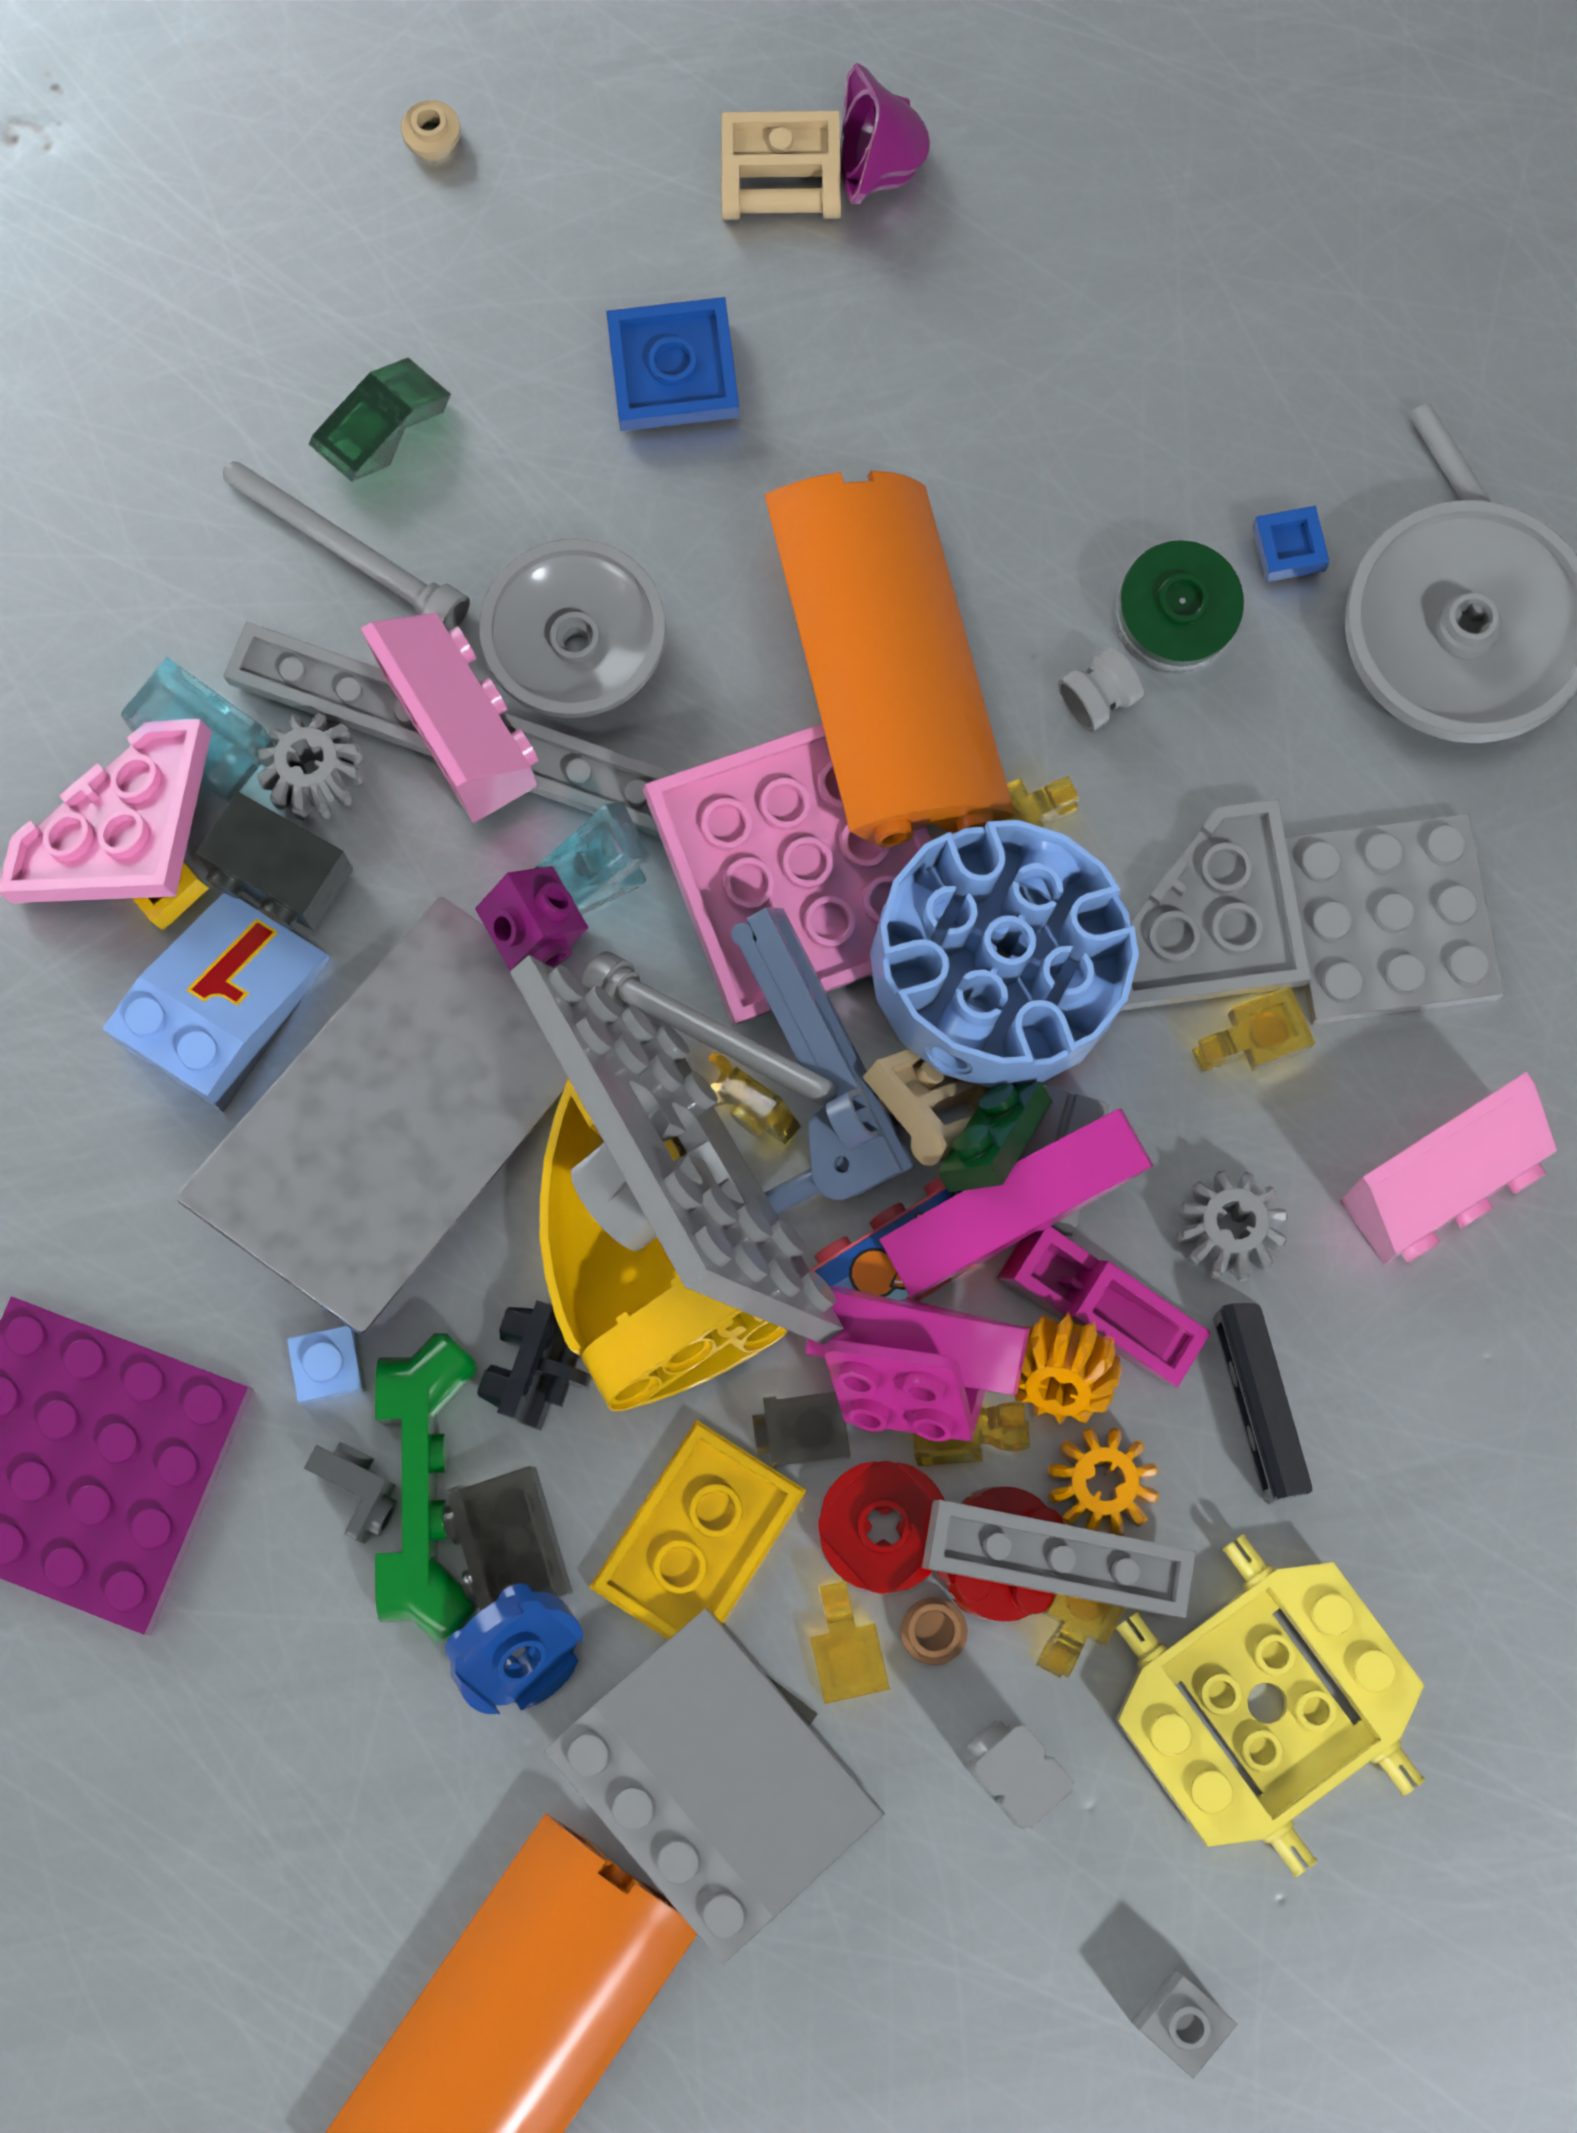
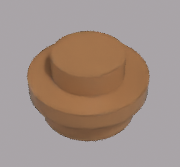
M936 1597L926 1598L916 1602L906 1612L901 1624V1638L905 1649L914 1659L927 1665H941L953 1660L964 1648L967 1640V1624L962 1612L950 1601Z

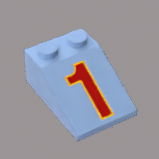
M223 893L138 977L102 1029L119 1046L224 1112L325 967L330 956L289 929L271 920L243 900Z

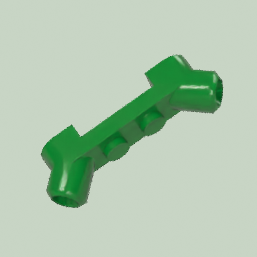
M434 1333L412 1357L378 1358L375 1378V1419L385 1426L402 1425V1552L375 1553V1601L377 1616L380 1623L413 1621L435 1644H446L453 1633L464 1628L478 1614V1599L438 1561V1540H447L449 1513L447 1500H437V1473H447L448 1440L446 1433L437 1434V1414L476 1374V1361L447 1333Z

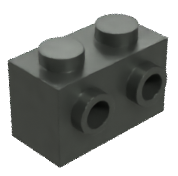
M238 791L234 793L195 853L209 872L205 879L214 887L236 899L239 898L242 892H245L261 901L262 904L258 909L276 923L291 929L295 922H298L313 932L353 871V867L343 850Z

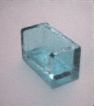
M168 657L165 658L121 712V717L132 732L145 722L201 718L212 731L201 784L227 803H229L236 791L239 792L261 766L257 758L258 749L275 747L261 724Z

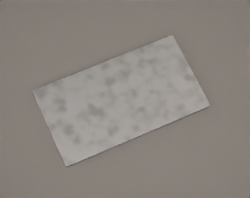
M437 898L176 1195L179 1204L358 1334H364L547 1114L561 1097L568 1079L485 926L446 898Z

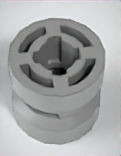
M1113 646L1094 656L1092 666L1087 669V672L1073 670L1058 681L1059 692L1070 713L1089 732H1094L1109 722L1111 710H1115L1118 707L1130 708L1143 699L1145 695L1143 684L1134 667Z

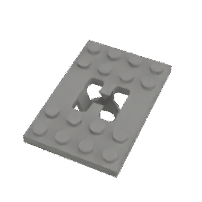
M528 955L510 971V974L604 1143L571 1170V1179L575 1190L592 1217L612 1238L630 1250L640 1251L657 1237L682 1283L690 1290L823 1345L840 1333L844 1328L832 1309V1306L836 1303L833 1291L822 1277L809 1270L801 1254L806 1248L801 1237L790 1224L779 1219L713 1107L718 1101L716 1093L700 1074L692 1071L685 1057L690 1054V1051L682 1037L667 1024L660 1028L651 1023L637 1007L631 1005L626 1009L620 1006L601 987L595 986L590 989L584 986L565 967L559 965L554 969ZM678 1136L687 1154L673 1161L663 1142Z

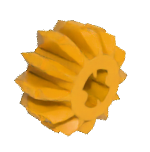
M1069 1313L1060 1323L1046 1315H1042L1034 1327L1024 1326L1030 1328L1015 1401L1032 1403L1034 1417L1045 1412L1053 1414L1059 1425L1068 1416H1072L1079 1422L1086 1424L1094 1412L1105 1413L1107 1406L1113 1400L1115 1388L1119 1384L1122 1367L1120 1366L1121 1358L1115 1355L1114 1338L1097 1336L1095 1321L1084 1326L1074 1324Z
M1087 1428L1081 1433L1085 1454L1075 1444L1067 1440L1060 1445L1059 1451L1073 1468L1062 1464L1049 1465L1047 1475L1052 1479L1067 1482V1487L1057 1488L1049 1492L1047 1498L1050 1504H1059L1066 1500H1071L1074 1506L1062 1516L1065 1525L1071 1526L1083 1514L1088 1517L1084 1529L1100 1531L1101 1519H1105L1109 1534L1124 1536V1525L1120 1513L1137 1527L1142 1526L1147 1521L1145 1513L1133 1500L1143 1503H1155L1158 1501V1491L1139 1485V1480L1155 1476L1158 1473V1468L1155 1463H1147L1140 1467H1135L1132 1460L1138 1457L1145 1448V1445L1140 1440L1132 1443L1123 1453L1118 1450L1122 1438L1121 1430L1111 1428L1106 1436L1104 1447L1100 1448L1094 1429ZM1095 1467L1106 1468L1105 1476L1113 1472L1119 1481V1485L1110 1492L1111 1501L1099 1500L1101 1492L1098 1491L1096 1494L1091 1495L1086 1486V1483L1095 1476Z

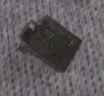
M836 1392L777 1399L776 1396L763 1397L765 1414L752 1415L757 1455L770 1453L773 1469L851 1458L847 1425L844 1422Z

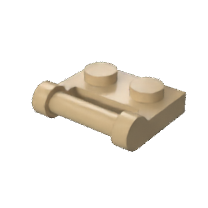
M840 111L721 112L722 220H740V214L823 213V219H841ZM822 177L823 188L740 189V178Z
M910 1049L876 1060L862 1077L876 1093L882 1107L894 1115L910 1134V1145L913 1155L921 1164L927 1166L945 1161L953 1149L954 1140L963 1132L978 1108L980 1098L988 1090L992 1089L941 1074ZM962 1102H965L973 1111V1114L946 1125L935 1114Z

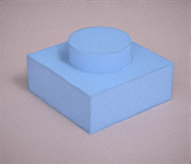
M350 1325L287 1339L297 1400L300 1404L305 1405L366 1391L355 1329Z

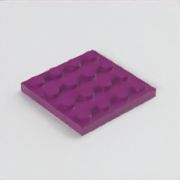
M11 1296L0 1320V1579L140 1634L151 1636L253 1389Z

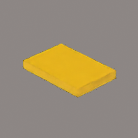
M696 1420L589 1588L668 1640L707 1607L724 1625L807 1493V1490Z

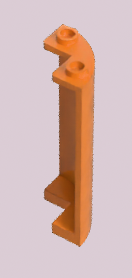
M871 470L867 475L868 481L844 483L841 472L825 474L785 485L764 494L849 831L879 847H892L909 841L913 837L914 831L933 823L954 834L964 828L985 827L989 821H1003L1015 816L926 486L908 476L886 471Z
M545 1813L325 2133H564L697 1936V1933L663 1893L623 1870L588 1838Z

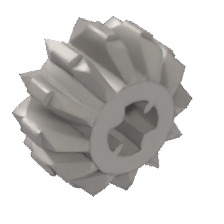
M318 712L309 727H305L300 716L292 714L290 719L292 730L287 734L280 729L270 727L269 736L276 747L258 749L257 758L266 767L258 773V781L264 790H272L270 800L277 809L282 810L291 805L295 818L303 821L308 816L312 806H315L320 816L329 820L331 808L328 803L336 799L342 805L351 806L353 799L345 786L363 784L364 776L361 770L355 766L362 761L363 753L358 744L349 743L351 734L345 725L340 723L330 728L326 716ZM311 760H317L315 765L318 769L311 774H304L307 772L304 764Z
M1225 1170L1218 1171L1214 1176V1190L1206 1183L1198 1181L1191 1188L1192 1195L1197 1203L1183 1202L1178 1209V1215L1184 1220L1193 1223V1225L1181 1228L1177 1232V1240L1182 1243L1198 1241L1200 1246L1195 1248L1188 1257V1261L1193 1266H1196L1207 1255L1214 1259L1210 1269V1277L1219 1280L1223 1276L1228 1263H1231L1233 1273L1238 1281H1245L1250 1277V1261L1256 1267L1266 1271L1274 1263L1272 1255L1267 1248L1282 1249L1287 1242V1237L1283 1233L1271 1228L1285 1222L1288 1218L1287 1211L1281 1208L1267 1210L1265 1205L1276 1194L1274 1187H1265L1258 1196L1250 1192L1254 1183V1175L1252 1173L1245 1172L1238 1181L1237 1187L1233 1188L1228 1173ZM1227 1213H1230L1234 1222H1244L1246 1228L1237 1239H1234L1231 1230H1220L1218 1224Z

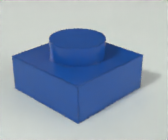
M1316 505L1255 517L1252 527L1266 582L1326 571L1330 561Z

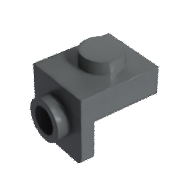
M340 1441L334 1453L316 1445L304 1469L362 1498L344 1535L364 1544L368 1541L371 1533L380 1536L390 1522L397 1506V1500L390 1497L396 1485L369 1471L374 1458Z

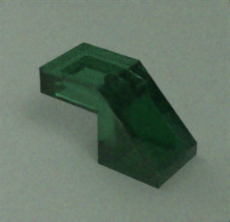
M407 357L369 372L313 433L308 445L353 482L390 466L405 429L443 413L451 393Z

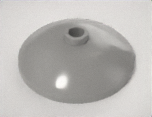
M561 539L527 550L512 560L498 574L483 601L479 621V637L483 655L491 674L501 688L514 700L533 711L559 718H583L598 715L620 706L638 693L647 683L658 666L663 653L666 637V619L663 603L655 583L643 567L632 557L602 542L588 539ZM574 637H582L587 640L586 646L579 651L569 650L566 644Z

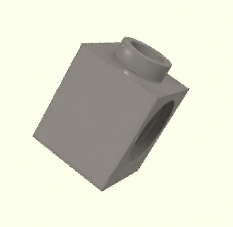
M1176 1969L1170 1973L1131 2021L1139 2031L1192 2079L1196 2077L1238 2025Z

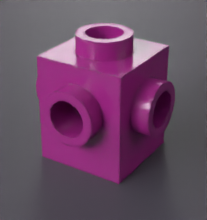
M553 866L508 872L475 908L510 971L528 955L552 968L560 965L571 956L572 950L570 947L589 928L575 905L571 894L567 891Z

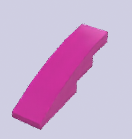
M1119 1108L1017 1161L1003 1185L965 1190L879 1240L910 1297H916L969 1266L984 1262L1030 1234L1045 1230L1154 1167L1124 1111Z

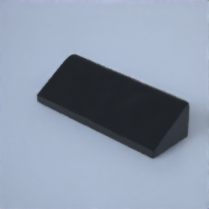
M1256 1303L1224 1305L1213 1317V1322L1264 1502L1267 1501L1268 1504L1307 1495L1312 1492V1483L1262 1309Z

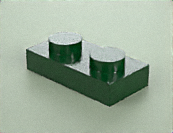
M1041 1081L1017 1086L1001 1084L988 1090L980 1098L978 1108L963 1132L954 1140L953 1149L937 1172L949 1193L1004 1184L1053 1102Z

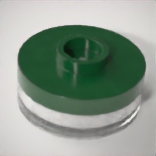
M1183 540L1158 544L1145 551L1135 560L1117 590L1113 605V619L1117 635L1131 656L1153 670L1177 674L1200 669L1212 662L1224 650L1237 632L1244 610L1242 585L1231 564L1222 555L1206 545Z

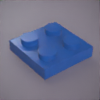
M725 297L606 311L620 431L740 418Z

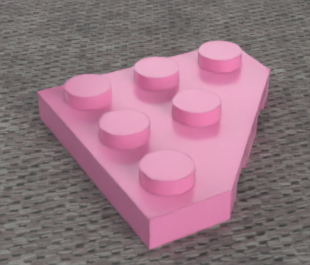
M201 718L152 721L142 724L126 738L131 744L127 750L104 769L98 763L95 764L59 795L64 803L39 825L36 826L30 820L11 836L0 879V895L10 903L176 897L212 734L211 729Z

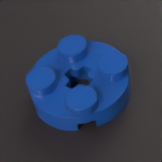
M524 1583L509 1586L502 1591L496 1602L480 1611L464 1628L453 1633L445 1645V1653L450 1660L451 1677L465 1701L473 1709L481 1713L500 1714L496 1705H508L516 1702L520 1710L536 1706L557 1692L573 1674L579 1661L573 1652L577 1645V1639L583 1643V1631L569 1607L559 1597L547 1592H534L530 1585ZM524 1647L526 1649L518 1657L511 1655L519 1648Z

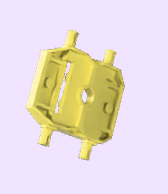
M1244 1533L1225 1546L1222 1551L1226 1553L1246 1582L1242 1584L1245 1590L1205 1621L1168 1647L1164 1643H1159L1140 1617L1138 1611L1128 1617L1127 1620L1142 1641H1140L1126 1620L1115 1627L1116 1631H1119L1139 1659L1135 1663L1138 1669L1118 1713L1116 1722L1205 1846L1210 1847L1263 1840L1265 1844H1272L1295 1878L1306 1870L1292 1852L1291 1847L1305 1867L1311 1868L1318 1860L1312 1855L1294 1830L1292 1819L1371 1761L1374 1764L1379 1762L1400 1791L1401 1796L1409 1794L1415 1790L1412 1786L1419 1787L1426 1780L1402 1750V1743L1399 1740L1405 1731L1425 1685L1334 1562L1274 1570L1271 1565H1266ZM1279 1608L1361 1719L1356 1723L1352 1724L1273 1616V1613ZM1181 1682L1260 1791L1258 1796L1254 1795L1176 1684ZM1261 1683L1274 1686L1283 1698L1281 1715L1271 1723L1257 1721L1248 1709L1249 1694L1255 1686Z

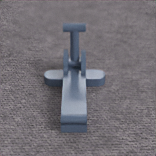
M764 908L746 918L748 923H738L733 926L731 930L732 940L739 945L798 1063L832 1081L836 1087L835 1099L827 1102L824 1105L825 1107L816 1112L809 1123L808 1136L811 1168L764 1192L776 1214L778 1215L818 1193L829 1199L839 1201L865 1193L915 1167L899 1135V1132L905 1130V1128L894 1115L882 1107L876 1093L862 1078L867 1071L784 908Z

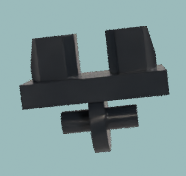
M536 1300L534 1308L508 1307L499 1328L500 1340L509 1345L519 1347L518 1354L512 1370L492 1364L484 1370L477 1394L480 1398L498 1408L497 1413L526 1427L541 1431L550 1404L563 1407L570 1385L589 1389L592 1377L589 1373L576 1368L580 1356L572 1352L565 1342L555 1318L553 1306Z

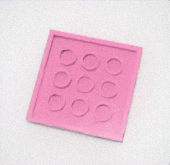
M823 724L644 785L642 789L731 1026L772 1012L739 945L731 937L733 926L738 923H748L746 918L764 908H784L826 992L873 976L870 950L893 880L921 847L932 840L927 827H923L914 831L913 837L903 844L892 847H879L849 831Z

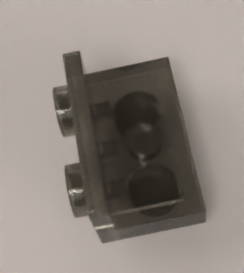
M527 1466L470 1486L458 1485L447 1489L450 1505L444 1507V1521L455 1545H462L468 1570L462 1572L463 1588L468 1602L475 1609L480 1608V1611H482L490 1604L496 1602L502 1591L518 1583L530 1585L534 1592H547L559 1598L573 1594L535 1466Z

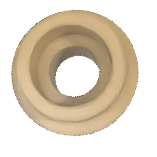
M426 100L413 105L405 113L401 122V132L406 146L413 153L427 160H438L446 157L453 151L460 138L461 128L456 112L449 105L441 101ZM428 124H439L434 130L426 131L421 129Z

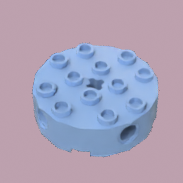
M1020 820L989 821L985 827L964 828L954 834H951L950 831L924 844L893 880L870 950L876 1001L901 1043L941 1074L987 1088H993L1001 1084L1017 1086L1040 1081L1044 1082L1081 1063L1108 1030L1113 1019L1127 1002L1139 957L1135 926L1130 924L1129 912L1118 896L1121 889L1106 865L1066 834ZM997 951H1005L1010 956L1005 958L999 955Z

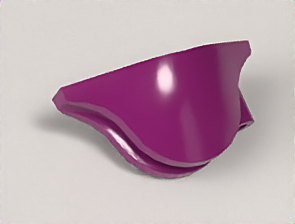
M855 62L847 74L840 155L841 175L850 204L859 205L872 192L897 189L904 186L926 160L929 153L930 140L927 128L918 113L910 106V100L888 91L866 67Z

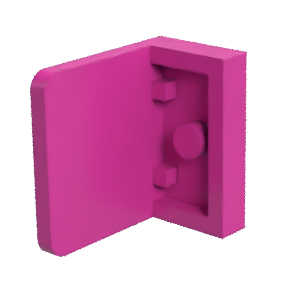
M841 1340L829 1342L825 1359L844 1422L853 1423L861 1429L873 1432L892 1429L917 1433L919 1436L932 1441H946L951 1438L972 1442L986 1390L964 1387L960 1366L955 1359L945 1355Z

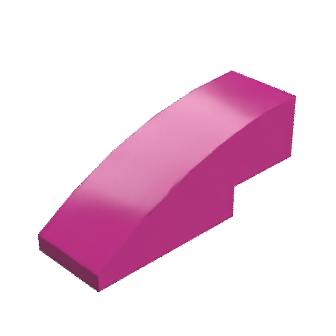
M1051 1226L1043 1231H1036L1020 1240L997 1276L999 1280L1061 1321L1068 1313L1074 1324L1084 1326L1095 1321L1097 1336L1114 1338L1115 1354L1173 1387H1179L1211 1333L1110 1261L1098 1260Z
M836 1285L829 1286L836 1298V1303L832 1306V1309L844 1329L824 1345L811 1339L807 1340L805 1353L825 1358L828 1344L832 1340L949 1356L959 1363L964 1387L1015 1395L1018 1392L1030 1328L909 1299L895 1300Z

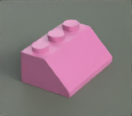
M431 613L375 621L360 628L382 674L473 824L538 786L530 766L539 762V759L523 731L518 729L510 734L499 716L507 711L508 708L492 680L488 677L479 682L468 664L477 658L458 626L447 631L438 614Z
M1525 1072L1363 1176L1345 1194L1340 1202L1383 1264H1386L1400 1254L1409 1264L1441 1243L1434 1232L1444 1225L1455 1220L1460 1229H1463L1494 1208L1487 1198L1507 1185L1513 1195L1547 1174L1540 1163L1556 1152L1557 1148L1535 1082Z

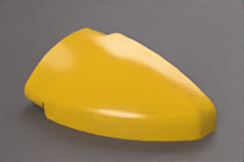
M568 1078L554 1116L544 1156L540 1191L539 1230L542 1260L555 1318L565 1342L572 1352L582 1357L586 1368L610 1411L618 1412L664 1399L704 1383L755 1356L778 1341L788 1330L686 1288L657 1237L640 1251L630 1250L618 1243L597 1223L575 1190L571 1179V1170L604 1143ZM678 1136L663 1142L673 1161L687 1154Z

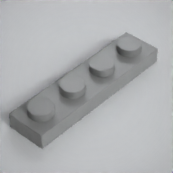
M933 1500L922 1568L1175 1618H1186L1196 1551L944 1500Z

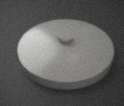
M1478 500L1450 501L1428 506L1405 516L1382 533L1372 544L1353 578L1345 608L1346 641L1350 657L1363 684L1371 695L1397 719L1418 731L1444 740L1464 743L1495 742L1522 735L1540 726L1561 710L1577 690V554L1547 524L1521 510L1499 503Z

